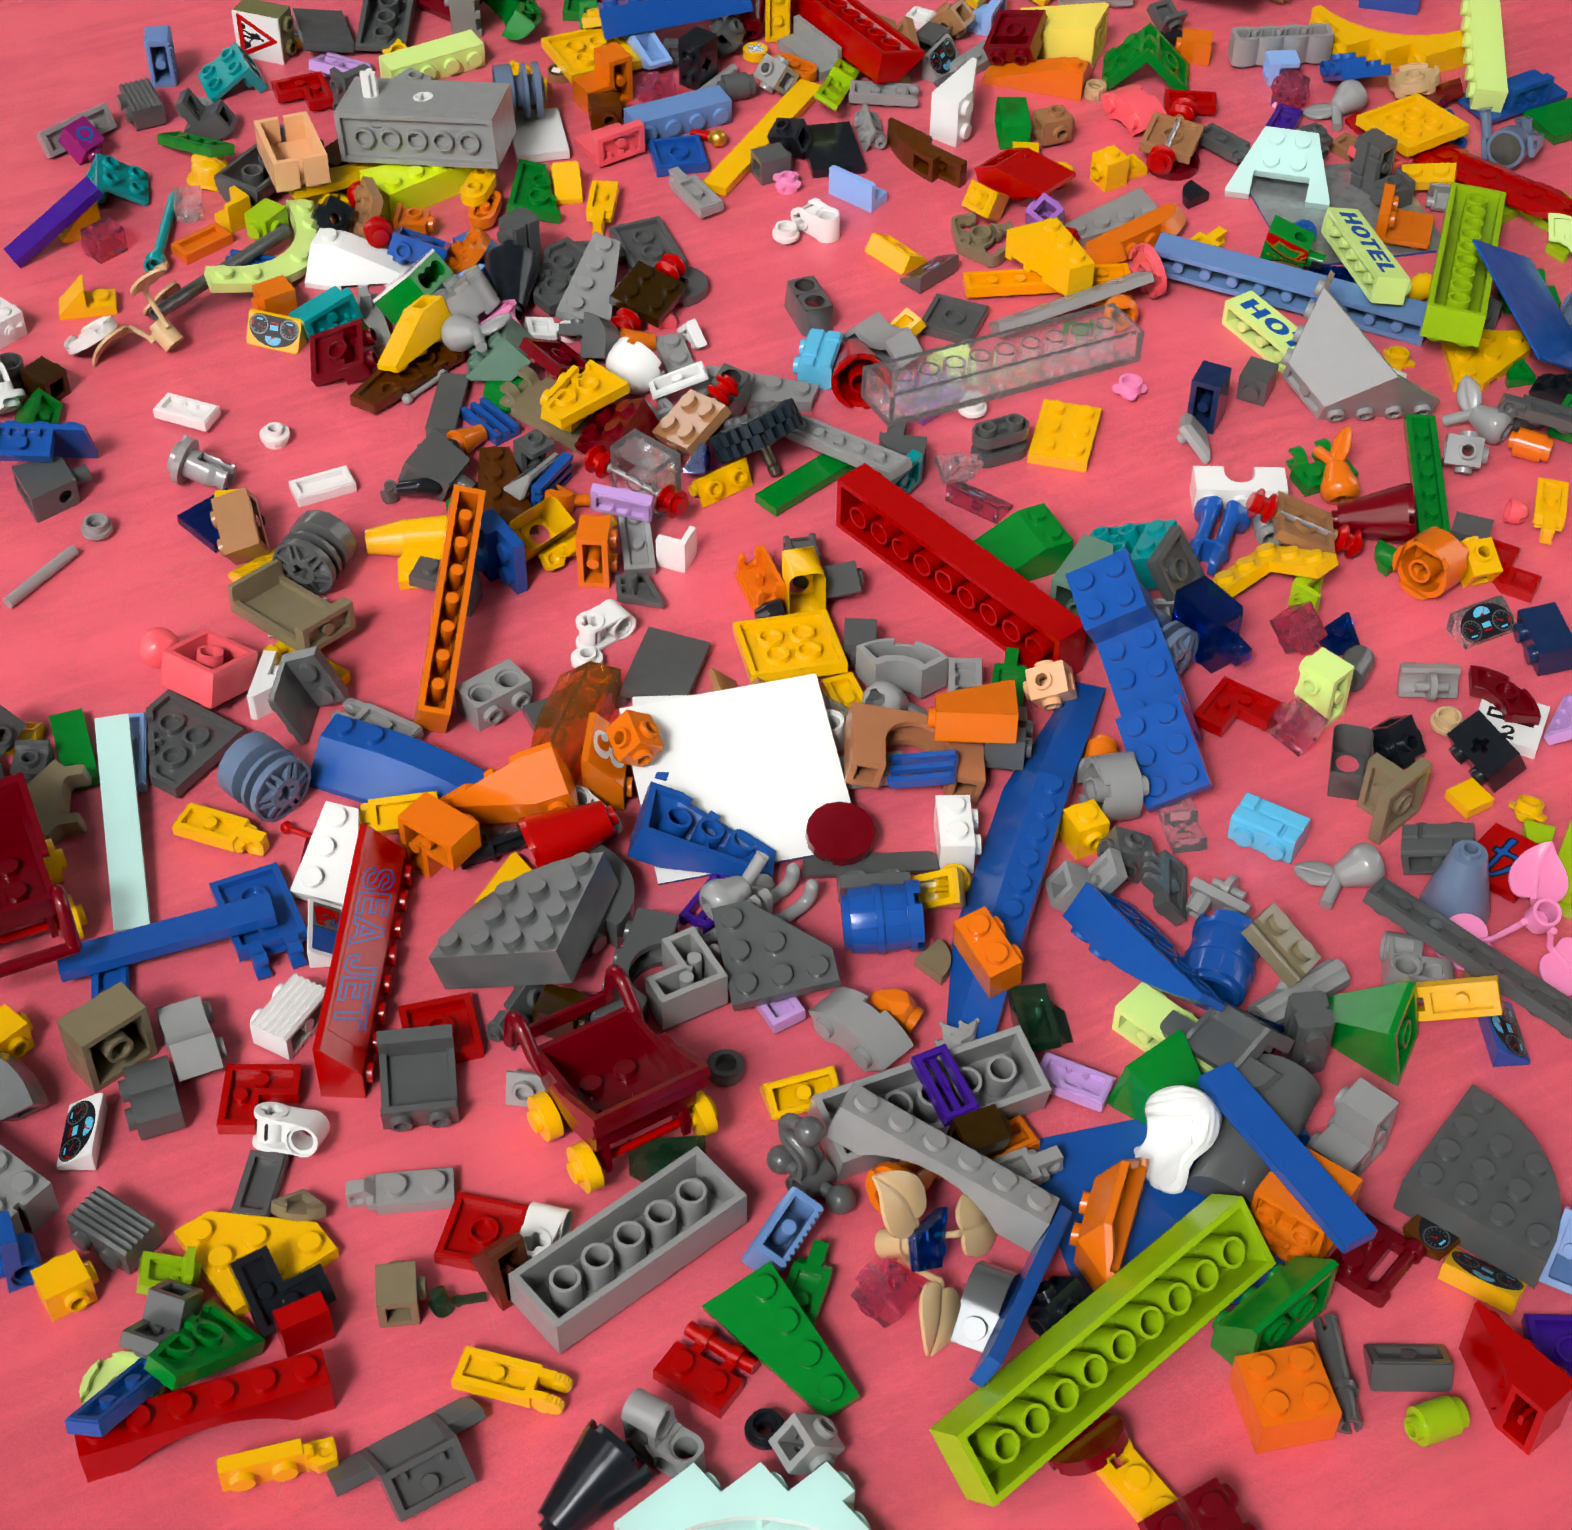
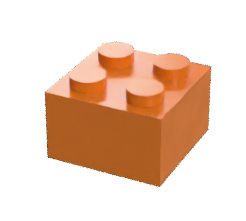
M1314 1342L1235 1356L1229 1385L1255 1454L1335 1438L1342 1411Z

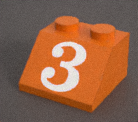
M589 712L581 757L582 786L589 789L606 806L612 804L614 810L625 811L626 798L633 796L634 777H630V772H633L632 766L619 763L613 754V747L605 731L611 723L599 714Z

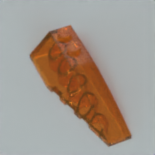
M593 661L586 662L559 676L535 721L531 743L532 748L551 741L573 775L575 786L582 774L581 757L589 712H595L609 722L620 696L621 669Z

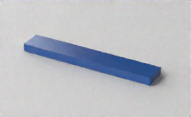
M270 892L81 942L82 950L80 953L57 960L62 982L74 980L278 925Z
M1231 1061L1199 1076L1197 1085L1214 1101L1221 1113L1343 1255L1376 1237L1378 1229Z
M1060 1205L1054 1212L1050 1225L1032 1248L969 1378L970 1381L981 1388L989 1382L1002 1366L1073 1216L1071 1215L1072 1211L1063 1205Z

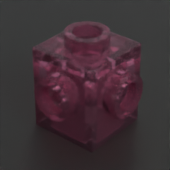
M1291 69L1275 77L1271 85L1272 97L1270 106L1277 108L1281 103L1301 109L1306 105L1310 95V78L1302 75L1299 71Z
M660 71L646 73L645 77H642L639 82V86L636 87L638 101L646 103L677 95L673 73L660 74Z
M1311 601L1289 606L1269 621L1286 655L1300 652L1301 655L1308 654L1319 647L1317 643L1328 635Z
M1297 696L1289 704L1282 702L1271 715L1274 722L1268 733L1299 757L1318 741L1329 720Z
M886 1257L876 1265L870 1261L855 1277L859 1284L849 1296L858 1303L859 1309L866 1316L875 1319L881 1326L887 1328L903 1317L921 1293L922 1288L909 1277L908 1271L901 1264Z

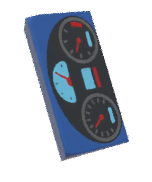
M1502 1000V1015L1477 1017L1493 1067L1530 1064L1511 1003Z

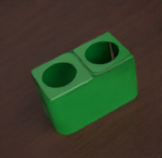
M997 97L995 128L999 149L1012 148L1013 141H1030L1031 121L1026 97Z

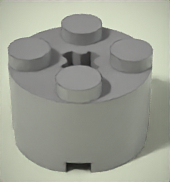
M474 265L466 270L461 277H458L457 274L448 277L442 283L445 288L433 294L443 296L451 315L462 314L475 322L479 321L477 317L483 312L488 315L500 303L497 293L478 265Z
M1133 751L1094 755L1083 758L1079 763L1077 784L1083 783L1084 794L1078 795L1079 803L1094 799L1110 822L1140 818L1143 796L1149 794V781L1145 775H1141Z

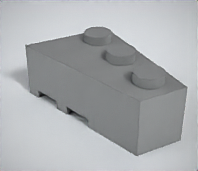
M444 0V6H449L452 35L471 29L478 37H482L479 0Z

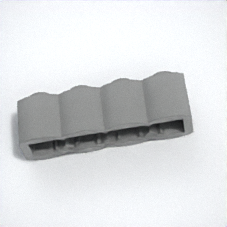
M1314 23L1306 26L1290 24L1282 27L1271 25L1257 28L1236 27L1231 29L1227 57L1231 66L1244 69L1255 64L1263 67L1266 51L1296 49L1301 63L1307 62L1312 65H1319L1321 61L1330 60L1334 32L1331 25L1325 23Z

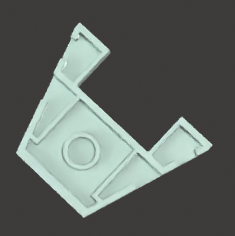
M1265 126L1225 187L1226 197L1249 200L1254 176L1308 183L1305 208L1326 211L1327 207H1330V199L1319 133Z

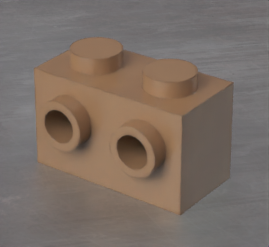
M246 487L210 499L213 511H210V518L214 527L218 529L220 539H217V546L223 557H227L235 565L270 553L257 498Z

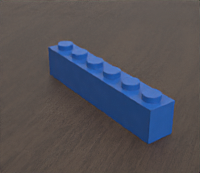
M602 0V3L597 4L605 40L753 11L752 0Z

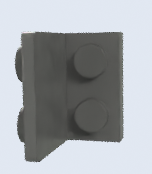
M314 646L282 654L269 694L268 703L286 725L289 733L295 737L300 745H304L309 741L318 707L345 701L348 698L349 689L320 649Z

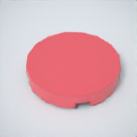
M1142 242L1133 246L1129 253V260L1133 259L1134 266H1131V273L1139 270L1150 271L1155 281L1138 288L1142 293L1150 294L1152 299L1161 296L1166 292L1167 277L1159 255L1149 243Z

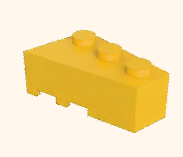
M1058 217L1047 218L1043 221L1007 229L1005 257L1010 261L1015 258L1023 263L1024 270L1029 273L1035 271L1042 276L1044 283L1064 296L1093 286L1095 262Z

